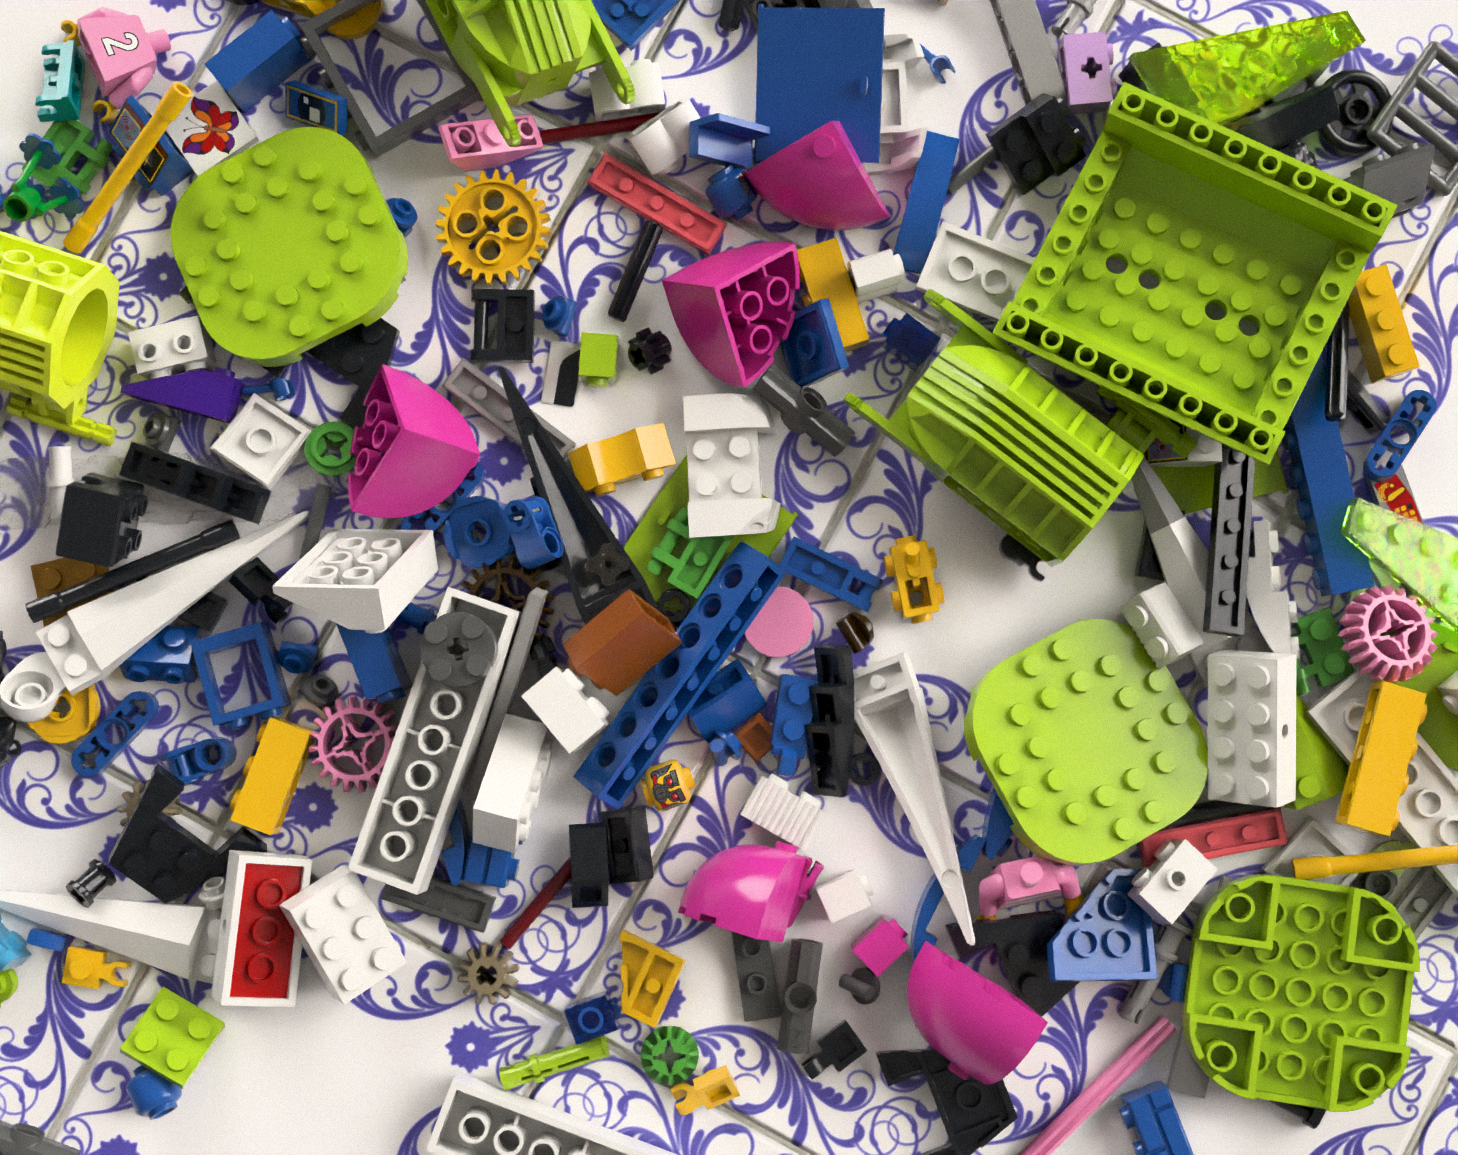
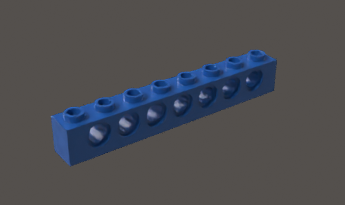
M740 541L676 632L682 643L647 671L573 777L597 798L619 810L787 572L764 554Z

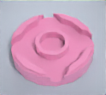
M777 587L744 634L747 641L758 652L769 657H786L798 652L808 642L813 631V613L809 603L799 592L787 587Z

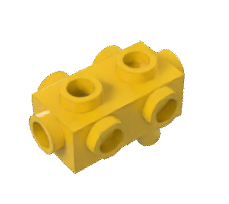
M916 535L895 539L896 546H891L889 548L890 555L883 557L887 577L894 576L897 589L890 592L893 610L895 613L901 612L902 619L911 618L912 624L933 620L932 613L939 612V604L945 603L941 582L935 583L932 569L937 568L934 547L928 548L926 540L917 541ZM914 591L920 592L923 596V601L919 605L913 604L910 600V595Z

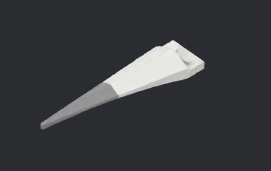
M1113 412L1110 413L1109 419L1114 414ZM1144 457L1132 476L1131 481L1164 581L1204 641L1203 645L1187 656L1202 686L1208 687V654L1227 649L1258 652L1269 651L1255 626V620L1246 607L1243 636L1232 637L1203 632L1209 552Z

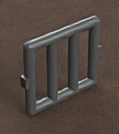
M1431 41L1369 127L1366 135L1370 141L1389 156L1397 155L1396 151L1403 146L1384 132L1396 116L1427 142L1433 143L1435 148L1453 161L1454 164L1444 178L1430 169L1427 186L1440 196H1448L1458 183V146L1404 104L1413 89L1416 88L1458 121V102L1424 75L1435 59L1458 77V57L1439 42Z

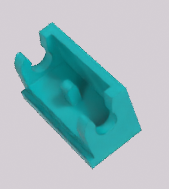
M67 40V43L44 45L41 51L42 55L55 54L60 56V58L44 59L43 66L45 70L42 95L36 97L35 105L40 106L37 116L40 122L80 120L86 63L74 40Z

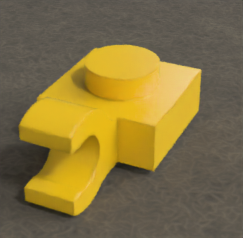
M726 1065L709 1070L704 1075L692 1079L694 1086L681 1083L670 1089L675 1100L686 1097L682 1102L675 1104L681 1116L690 1114L702 1105L709 1110L741 1096L737 1084Z

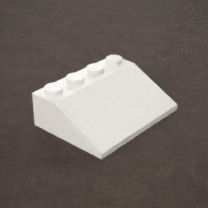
M332 529L272 586L273 593L350 630H364L370 634L383 632L438 571L433 530Z

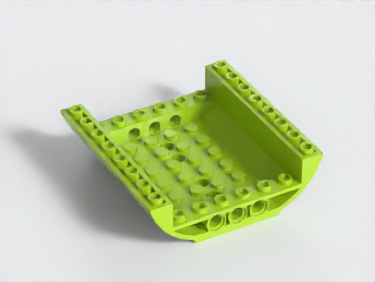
M1123 82L1107 113L1103 130L1016 297L1013 302L1008 301L992 334L1269 466L1285 434L1283 429L1370 253L1382 238L1398 205ZM1114 258L1120 259L1124 262L1126 270L1120 274H1114L1107 269L1106 262ZM1143 274H1152L1157 278L1159 285L1154 289H1146L1141 286L1139 277ZM1211 304L1220 306L1224 311V318L1220 320L1210 319L1206 315L1205 307ZM1242 320L1253 321L1258 328V333L1253 336L1244 335L1239 329V322Z

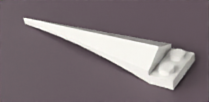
M301 512L67 611L68 615L36 631L35 633L71 695L73 696L107 677L133 653L203 596L309 519L310 512Z
M902 652L853 672L854 719L895 792L934 870L967 943L975 945V936L922 688L919 687L909 653Z
M0 890V909L185 979H194L213 984L222 908L210 910L205 905L165 904L161 902L94 898V903L89 908H86L69 895Z

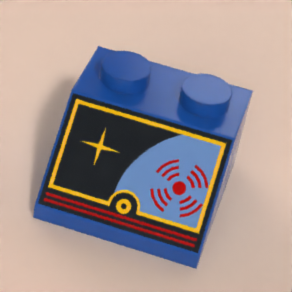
M133 95L125 100L109 130V133L117 142L112 148L121 159L152 117ZM164 132L134 176L146 191L153 188L160 196H163L191 175L194 170L170 137Z

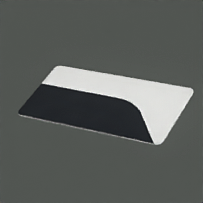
M558 340L551 341L541 398L542 402L570 407L574 405L579 376L581 344Z

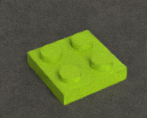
M163 986L119 1048L120 1053L179 1088L184 1089L225 1028V1022Z

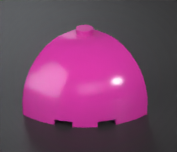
M832 120L770 156L745 174L755 191L773 209L785 217L809 227L835 231L852 230L870 226L891 217L840 121Z
M764 242L733 248L699 260L662 280L674 321L684 342L702 366L721 381L733 386L746 387L774 361L772 355L780 341L787 339L796 312L792 311L795 289L800 288V270L795 243Z
M382 364L363 402V405L368 406L362 428L355 426L350 455L356 457L354 474L350 473L348 475V495L352 512L376 518H401L426 511L449 497L462 483L470 469L477 465L480 451L468 423L446 398L417 378Z
M780 841L776 842L775 848L749 844L734 846L718 852L707 859L688 881L681 898L678 913L698 921L714 923L716 927L755 939L783 942L806 857L796 854L797 846Z
M925 941L913 962L907 987L909 1011L915 1027L924 1040L940 1055L950 1061L947 1068L964 1080H967L970 1075L986 1085L994 1084L1010 1074L1032 1049L1048 1022L1017 996Z

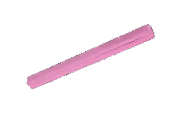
M1160 1016L1018 1155H1051L1176 1032L1175 1026L1166 1017Z

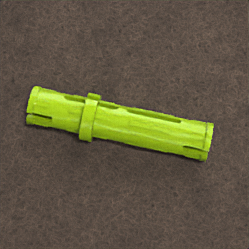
M602 1034L590 1040L579 1042L538 1056L535 1053L529 1055L527 1060L499 1068V1076L504 1090L507 1091L533 1081L537 1083L544 1082L545 1077L596 1060L608 1058L610 1053L605 1036Z

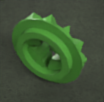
M335 421L326 422L314 428L308 435L304 446L305 457L310 467L318 471L321 476L326 474L337 478L339 474L351 473L356 461V457L350 455L355 429L345 423ZM326 440L335 447L342 445L340 448L342 459L335 457L333 454L326 456L328 453Z
M662 1026L652 1031L646 1037L642 1045L640 1058L645 1073L654 1079L656 1083L672 1086L686 1081L696 1070L699 1051L695 1039L689 1032L677 1026ZM667 1041H670L673 1052L680 1053V1055L686 1054V1056L674 1059L672 1070H669L665 1059L654 1058V1056L665 1053Z

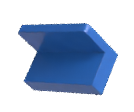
M721 113L690 121L689 157L725 167L732 165L734 169H751L752 140L769 136L770 127Z
M737 658L716 672L689 710L688 715L705 741L710 743L715 739L713 733L719 729L725 733L765 708L767 703Z

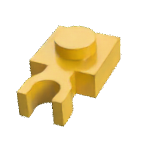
M72 945L67 950L61 983L98 989L102 987L103 979H105L111 985L125 987L128 985V980L119 979L116 976V968L127 969L131 967L132 961L118 960L113 963L106 962L108 951Z

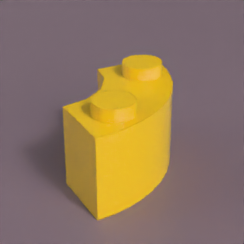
M664 423L634 428L614 437L587 443L568 453L575 477L586 493L594 491L596 497L616 491L615 485L641 477L644 482L664 476L663 469L676 464Z

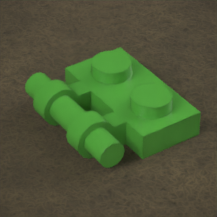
M77 120L54 121L43 138L54 143V149L61 154L62 159L59 164L53 165L48 170L40 165L36 166L31 176L49 188L55 185V181L58 178H66L71 186H76L79 189L80 196L82 193L86 195L92 187L89 183L100 167L104 169L110 161L107 157L113 150V145L102 138L94 149L88 145L95 135L92 130ZM82 154L88 159L79 173L75 175L70 170ZM25 162L21 169L24 170L28 163Z
M681 507L674 519L670 518L666 528H668V531L659 546H654L650 553L652 558L646 570L658 576L665 564L674 570L667 582L699 599L734 536L689 538V527H687L688 510ZM682 536L690 542L680 559L671 555V552Z
M1330 607L1299 617L1298 622L1293 623L1297 634L1291 637H1298L1299 645H1302L1309 664L1302 666L1300 660L1296 659V692L1298 696L1312 691L1307 680L1312 675H1314L1318 687H1324L1345 679L1355 671L1352 663H1348L1350 659L1348 652L1341 650L1344 642L1342 637L1337 636L1340 632Z

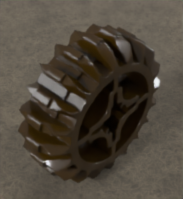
M512 556L508 560V567H504L502 559H497L495 569H492V567L483 562L482 568L485 574L481 575L478 571L472 569L470 574L477 580L473 585L467 581H463L461 584L462 587L471 590V595L479 597L483 588L496 578V593L489 601L500 604L503 602V596L507 594L509 595V600L512 601L514 599L516 602H523L510 607L517 611L524 609L528 596H515L512 593L510 584H508L507 576H516L523 579L531 590L536 587L545 590L551 585L548 580L537 584L536 581L542 575L540 569L534 570L530 575L527 574L529 569L525 568L522 564L519 569H516L517 558ZM547 594L545 602L555 600L553 594ZM543 607L538 625L549 629L551 624L542 620L543 614L554 615L555 610ZM536 630L534 638L541 640V633Z

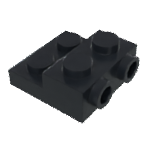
M1042 93L985 134L1018 194H1027L1052 175L1059 177L1087 157L1083 150V147L1087 144L1086 139L1078 128L1070 126L1067 117L1071 115V111L1061 97L1056 98L1055 96Z

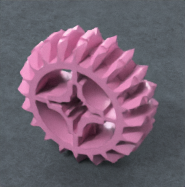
M1385 585L1381 588L1371 587L1365 590V593L1361 592L1354 596L1352 602L1343 609L1346 615L1342 616L1338 622L1345 629L1341 630L1337 636L1346 639L1347 643L1343 645L1341 650L1350 651L1352 656L1348 663L1354 664L1358 662L1360 664L1358 674L1370 672L1371 681L1383 679V681L1389 683L1396 681L1404 682L1411 679V676L1422 673L1425 670L1424 666L1433 660L1430 653L1434 652L1438 647L1431 639H1434L1438 632L1431 630L1429 625L1433 623L1435 618H1426L1424 612L1427 606H1418L1416 604L1417 595L1406 597L1405 588L1393 590L1391 585ZM1386 632L1387 634L1395 632V635L1392 636H1380V634Z
M351 695L348 699V707L343 699L335 700L337 712L329 706L323 708V712L328 718L327 721L319 717L314 719L315 725L320 727L321 731H311L310 737L318 739V745L308 746V752H319L320 757L313 759L311 764L312 766L324 764L325 767L318 774L320 778H325L331 773L333 774L329 784L331 787H337L343 780V791L350 792L355 782L358 793H363L366 791L368 781L370 787L373 790L376 789L379 782L378 776H381L395 737V731L399 725V722L392 725L389 722L396 715L394 710H389L384 715L381 714L385 703L379 704L377 702L371 708L372 700H366L364 696L359 706L357 696ZM356 713L366 715L373 719L380 728L365 732L360 728L358 722H354L351 715ZM341 721L343 724L341 727L343 733L342 741L331 749L332 733ZM353 736L356 738L372 737L365 741V746H361L362 752L359 749L343 751V749L350 747V742L354 741L352 739ZM384 738L385 749L380 762L373 767L372 748ZM350 756L354 759L357 766H361L364 774L348 772L339 766L335 760L340 757Z

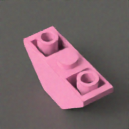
M533 114L514 116L521 134L520 144L514 147L507 145L493 119L441 124L438 130L449 162L463 171L469 172L497 168L541 150L544 145Z

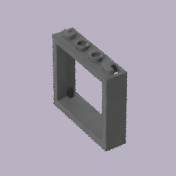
M343 0L300 25L305 34L300 41L310 58L316 55L319 58L323 68L319 69L318 72L327 88L335 87L340 96L347 98V121L351 118L354 119L360 129L354 133L364 152L371 149L376 157L383 155L482 98L475 83L460 68L453 57L425 0L416 1L465 87L378 136L373 132L318 35L326 31L328 27L342 19L345 20L353 16L358 10L379 0Z

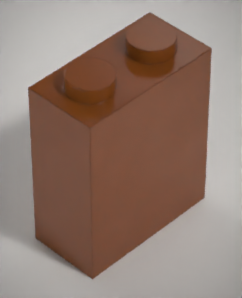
M628 589L565 641L563 645L569 655L567 663L576 675L580 677L585 675L599 690L605 688L615 696H618L677 648L682 641L668 617Z

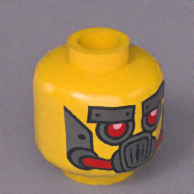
M675 759L649 767L644 774L645 778L640 780L648 806H655L661 812L688 803L691 798L689 789L696 787L689 766L682 768Z

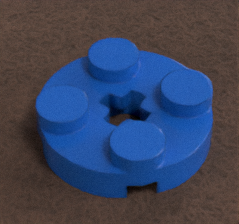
M472 496L459 501L452 508L455 510L451 513L449 520L446 519L443 528L444 542L448 552L455 559H459L463 564L471 568H482L483 562L492 567L495 566L497 559H502L503 561L515 548L503 518L506 505L499 500L483 496ZM479 522L487 530L483 541L480 538H474L472 535V531L477 530V523Z

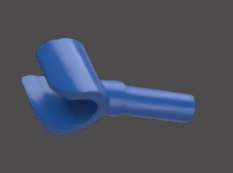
M920 43L924 59L930 64V70L939 83L945 84L946 81L941 75V71L950 69L954 74L956 73L950 59L946 55L936 56Z
M279 377L270 380L269 383L264 385L242 387L244 396L253 395V393L263 394L272 392L275 401H283L295 396L291 382Z

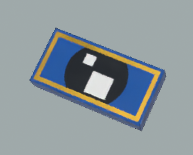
M295 80L285 82V117L312 127L328 129L343 135L347 133V98Z

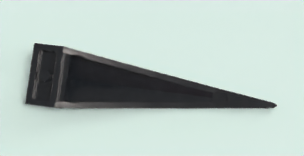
M499 367L501 381L539 495L550 506L556 528L564 543V552L560 559L576 607L584 624L586 625L628 589L659 611L643 576L615 537L505 369Z

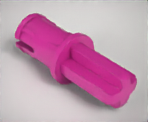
M805 856L806 861L787 928L793 925L805 901L811 899L812 896L809 893L824 869V865L815 861L810 872L807 873L813 859Z

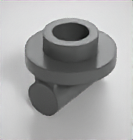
M158 413L154 417H150L143 428L146 444L168 454L181 420L164 413Z
M315 674L306 678L298 693L323 711L324 707L329 706L333 708L335 705V700L338 697V687L330 678Z
M868 967L856 969L851 976L843 974L839 979V986L851 992L853 998L860 1004H871L879 996V979Z

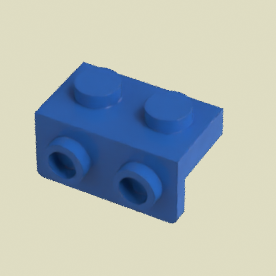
M166 626L119 665L124 678L135 682L154 680L166 681L171 684L194 683L197 674L193 666L195 657L190 642L200 639L198 627Z

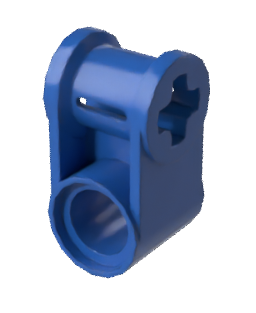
M534 496L527 498L525 501L518 499L506 504L503 512L504 522L514 543L517 558L525 568L534 569L563 555L564 543L556 528L550 506L545 499ZM540 508V511L533 512L532 509ZM522 516V519L514 520V517Z
M218 737L177 748L160 757L162 761L167 763L170 773L183 781L185 787L204 779L208 775L230 767L236 760L237 751L233 742L228 738ZM213 745H217L222 753L221 760L217 764L211 760L209 754Z

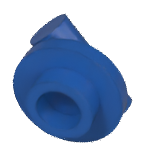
M389 198L386 200V203L398 229L405 238L413 230L412 227L418 218L417 212L409 201L403 198Z
M556 296L548 301L542 312L544 326L554 331L555 334L567 337L578 303L562 296Z
M282 641L278 653V662L290 673H306L312 669L314 661L317 660L319 647Z
M718 729L713 733L715 739L710 743V750L714 763L717 766L726 765L729 757H732L734 760L742 757L739 750L742 744L731 731L727 730L724 733Z
M1182 963L1169 964L1164 972L1159 985L1162 992L1170 998L1169 1000L1184 1002L1189 965Z

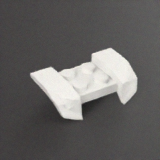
M915 33L884 35L879 163H862L869 176L885 175L912 168L921 158L928 127H921L910 131L908 127L906 69L916 68L919 61L924 58L922 48Z
M735 393L683 396L689 502H687L689 538L757 534L774 530L781 503L777 502L774 498H762L759 433L777 434L766 402L759 396Z

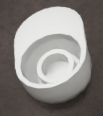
M47 652L35 653L24 658L5 676L0 684V704L4 712L14 720L20 722L43 720L50 715L56 705L57 698L67 689Z

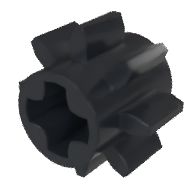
M647 327L636 332V337L628 341L630 344L628 349L629 360L639 371L648 368L649 373L652 375L664 369V365L672 360L669 357L672 351L671 343L660 330L652 334L650 328Z

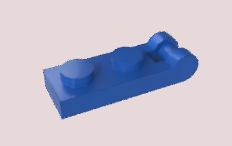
M794 536L779 567L787 572L786 574L867 613L873 604L870 600L875 589L879 590L883 583L881 578ZM853 578L862 582L857 594L848 591Z

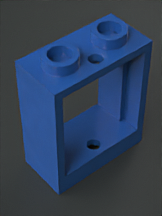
M257 622L190 642L213 726L225 725L226 730L240 728L248 725L247 718L260 715L261 720L283 715L281 708L292 705L282 668L278 662V654L269 623ZM257 642L272 699L225 713L209 655Z

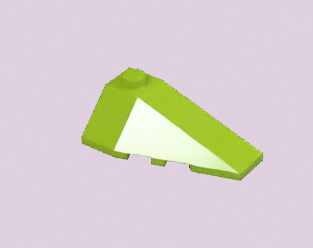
M1297 693L1296 800L1284 805V808L1294 810L1319 803L1341 793L1344 789L1349 770L1346 762L1304 713L1308 707Z

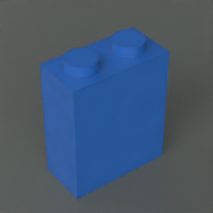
M271 10L204 63V65L245 113L308 63L310 59L303 50L304 46L300 41L302 37L299 35L300 33L286 16L280 20L274 11Z
M336 623L366 700H378L379 704H388L405 697L404 690L411 688L413 685L390 628L388 627L380 633L370 634L364 630H350Z

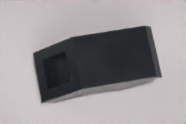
M605 822L569 824L572 908L608 906L609 877Z

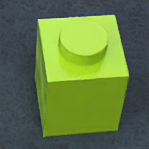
M582 332L578 375L581 381H587L586 386L607 388L608 383L617 382L620 343L618 335Z

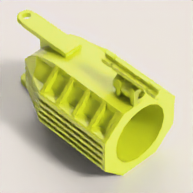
M0 231V389L31 398V401H29L27 398L15 394L12 395L10 404L7 405V412L11 415L23 419L27 418L32 422L87 440H92L93 438L95 442L111 447L114 444V438L117 436V429L101 422L97 424L95 420L82 417V415L86 412L88 386L98 377L116 332L120 282L104 264Z

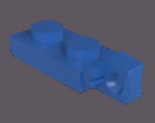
M780 674L772 734L770 737L771 754L779 755L776 774L794 776L797 759H804L805 751L808 748L805 725L812 721L813 714L809 686L816 684L818 679Z

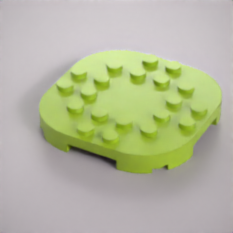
M299 127L283 131L205 171L188 186L178 201L172 217L170 232L175 260L205 329L220 346L241 360L243 359L265 367H277L295 363L303 359L301 353L358 324L363 323L367 327L376 322L392 307L399 297L397 291L402 282L403 275L407 276L409 260L404 235L396 225L376 181L372 166L361 152L340 134L319 127Z
M1088 619L1068 625L989 669L977 681L969 695L971 698L967 714L964 715V735L969 753L973 761L978 759L1011 817L1014 824L1010 828L1023 845L1043 859L1048 858L1055 862L1063 863L1065 866H1083L1116 856L1185 815L1197 802L1204 789L1208 775V747L1199 722L1167 666L1161 669L1156 668V662L1152 661V657L1144 649V644L1140 643L1139 637H1136V631H1133L1127 625L1106 619Z
M1268 874L1244 876L1227 883L1218 889L1204 904L1193 929L1182 1017L1184 1037L1192 1058L1212 1081L1244 1098L1252 1100L1256 1098L1322 1108L1330 1112L1355 1111L1374 1104L1373 1100L1381 1096L1386 1090H1392L1402 1077L1410 1057L1411 1047L1407 1046L1406 1042L1414 972L1420 973L1419 949L1411 927L1406 925L1396 911L1397 908L1375 893L1360 888Z

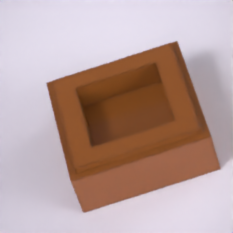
M759 712L734 734L741 742L742 748L755 763L772 749V746H770L772 726Z

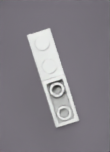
M1254 521L1255 557H1249L1246 596L1253 617L1273 653L1296 654V659H1299L1298 637H1291V623L1298 622L1296 601H1289L1287 591L1274 592V588H1281L1280 567L1273 566L1272 552H1279L1278 531H1271L1269 521Z

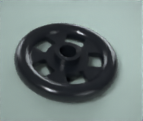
M1349 69L1334 74L1324 84L1331 82L1341 117L1318 129V132L1330 147L1341 153L1358 155L1372 151L1378 146L1367 138V130L1364 126L1371 117L1376 119L1390 99L1391 94L1386 85L1370 72ZM1350 84L1353 94L1342 98L1339 88ZM1368 90L1373 93L1377 100V103L1373 106L1363 96ZM1349 107L1355 110L1356 115L1354 119L1350 115ZM1394 118L1384 131L1387 135L1392 128ZM1343 127L1347 130L1355 131L1353 140L1341 136Z

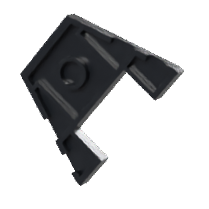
M382 318L367 327L360 323L305 351L359 387V390L340 416L342 421L354 429L355 426L361 428L363 426L365 413L368 406L363 405L365 397L381 365L390 367L400 334L396 327ZM291 364L277 367H261L274 376L282 378Z
M157 764L151 773V778L145 790L143 789L131 818L127 820L109 855V865L166 904L203 886L210 878L225 875L227 873L229 850L267 852V844L243 826L218 850H214L163 813L162 810L184 790V782L160 764Z
M1055 909L1010 915V918L990 920L986 918L975 920V923H972L975 945L967 943L958 922L945 925L954 950L960 959L993 944L1013 994L1041 1017L1080 982L1049 981L1046 944L1063 925L1061 916Z
M933 1048L876 1052L888 1086L922 1073L926 1077L950 1142L919 1155H971L978 1148H983L1018 1118L1003 1079L989 1085L981 1083L970 1075L967 1080H964L947 1068L950 1061Z

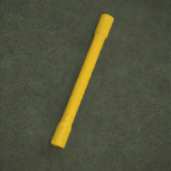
M177 81L171 84L143 130L83 216L78 218L64 238L63 244L69 251L81 254L96 234L98 226L168 126L177 119L193 96L191 90L186 85Z
M1458 845L1335 857L1291 859L1294 878L1308 880L1341 874L1457 864Z

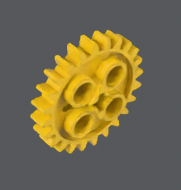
M495 169L492 179H488L484 171L480 170L479 181L476 182L468 174L466 175L468 186L465 188L458 183H454L458 193L456 196L445 193L444 197L450 204L449 207L438 206L439 213L445 219L436 220L435 225L437 228L444 230V232L439 233L435 237L438 243H447L440 249V252L443 256L452 255L448 261L451 268L461 264L459 269L461 277L464 278L472 272V281L475 284H478L482 276H485L489 287H492L495 277H499L503 286H506L507 275L510 274L517 281H520L519 270L523 268L525 271L532 273L529 262L531 260L540 263L543 261L537 250H548L549 248L548 243L541 239V237L551 236L552 234L550 228L542 226L551 221L548 213H540L546 208L545 201H534L538 196L536 188L526 192L528 185L526 179L523 178L517 184H514L515 177L512 172H509L505 180H502L498 169ZM493 197L504 199L502 207L498 210L486 208L487 202ZM513 207L518 208L516 213L508 215ZM471 219L477 222L476 229L468 234L460 232V226L464 221ZM516 223H524L528 226L525 234L520 237H514L509 233L510 228ZM488 224L498 225L499 232L495 234L493 231H489L487 228ZM479 241L474 249H469L471 243ZM489 246H497L501 250L499 256L494 260L483 258V252Z

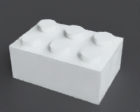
M555 667L521 697L567 752L571 754L578 752L610 725L606 719L610 713L597 697L589 699L582 691L587 685L580 676L576 675L569 668L565 670Z
M505 714L473 807V843L516 853L519 840L526 842L531 826V820H529L531 810H536L541 795V788H539L541 779H546L551 764V757L549 756L553 740L547 739L548 728L544 723Z
M341 865L279 906L331 996L345 1005L405 965L407 961L356 872L347 870L348 867Z

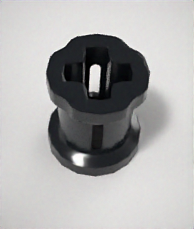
M92 859L89 862V868L77 880H71L66 885L68 893L80 905L89 908L94 903L93 899L106 886H113L117 881L113 872L97 859Z

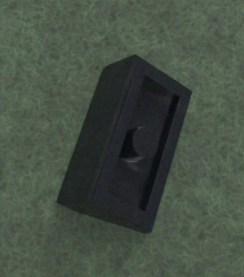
M1348 369L1346 408L1369 434L1384 429L1390 420L1389 415Z
M645 807L601 812L602 823L605 822L610 884L640 882L652 879L653 866Z

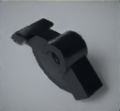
M541 634V640L533 638L529 651L532 660H539L536 664L542 678L555 667H559L554 654L550 656V653L556 651L551 637L546 636V634Z

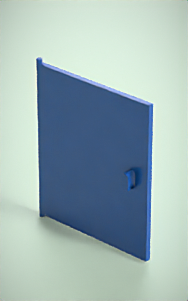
M758 4L755 123L770 127V135L755 139L754 164H759V161L766 160L832 120L840 121L862 163H879L885 8H764V4Z

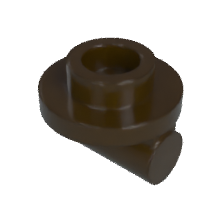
M851 612L836 622L848 645H851V650L854 654L863 650L866 645L873 641V625L866 616L857 612Z

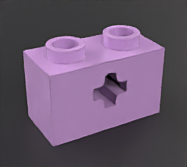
M1106 31L1063 35L1058 45L1060 75L1066 90V104L1071 111V115L1105 112L1110 102L1117 96V82L1115 78L1110 77L1109 65L1113 64L1114 60L1112 43H1107Z

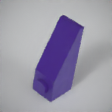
M214 367L213 372L200 369L122 385L120 392L134 399L230 424L236 416L242 396V387L245 384L235 378V372Z

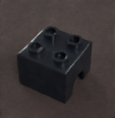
M90 472L81 479L85 483L74 481L66 485L55 554L64 558L112 567L122 559H127L133 551H138L142 540V531L137 530L139 516L143 517L146 512L148 496L143 495L144 485L142 483Z

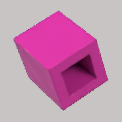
M881 916L850 946L853 952L878 977L909 948V945L904 940L908 933L894 918L888 923Z

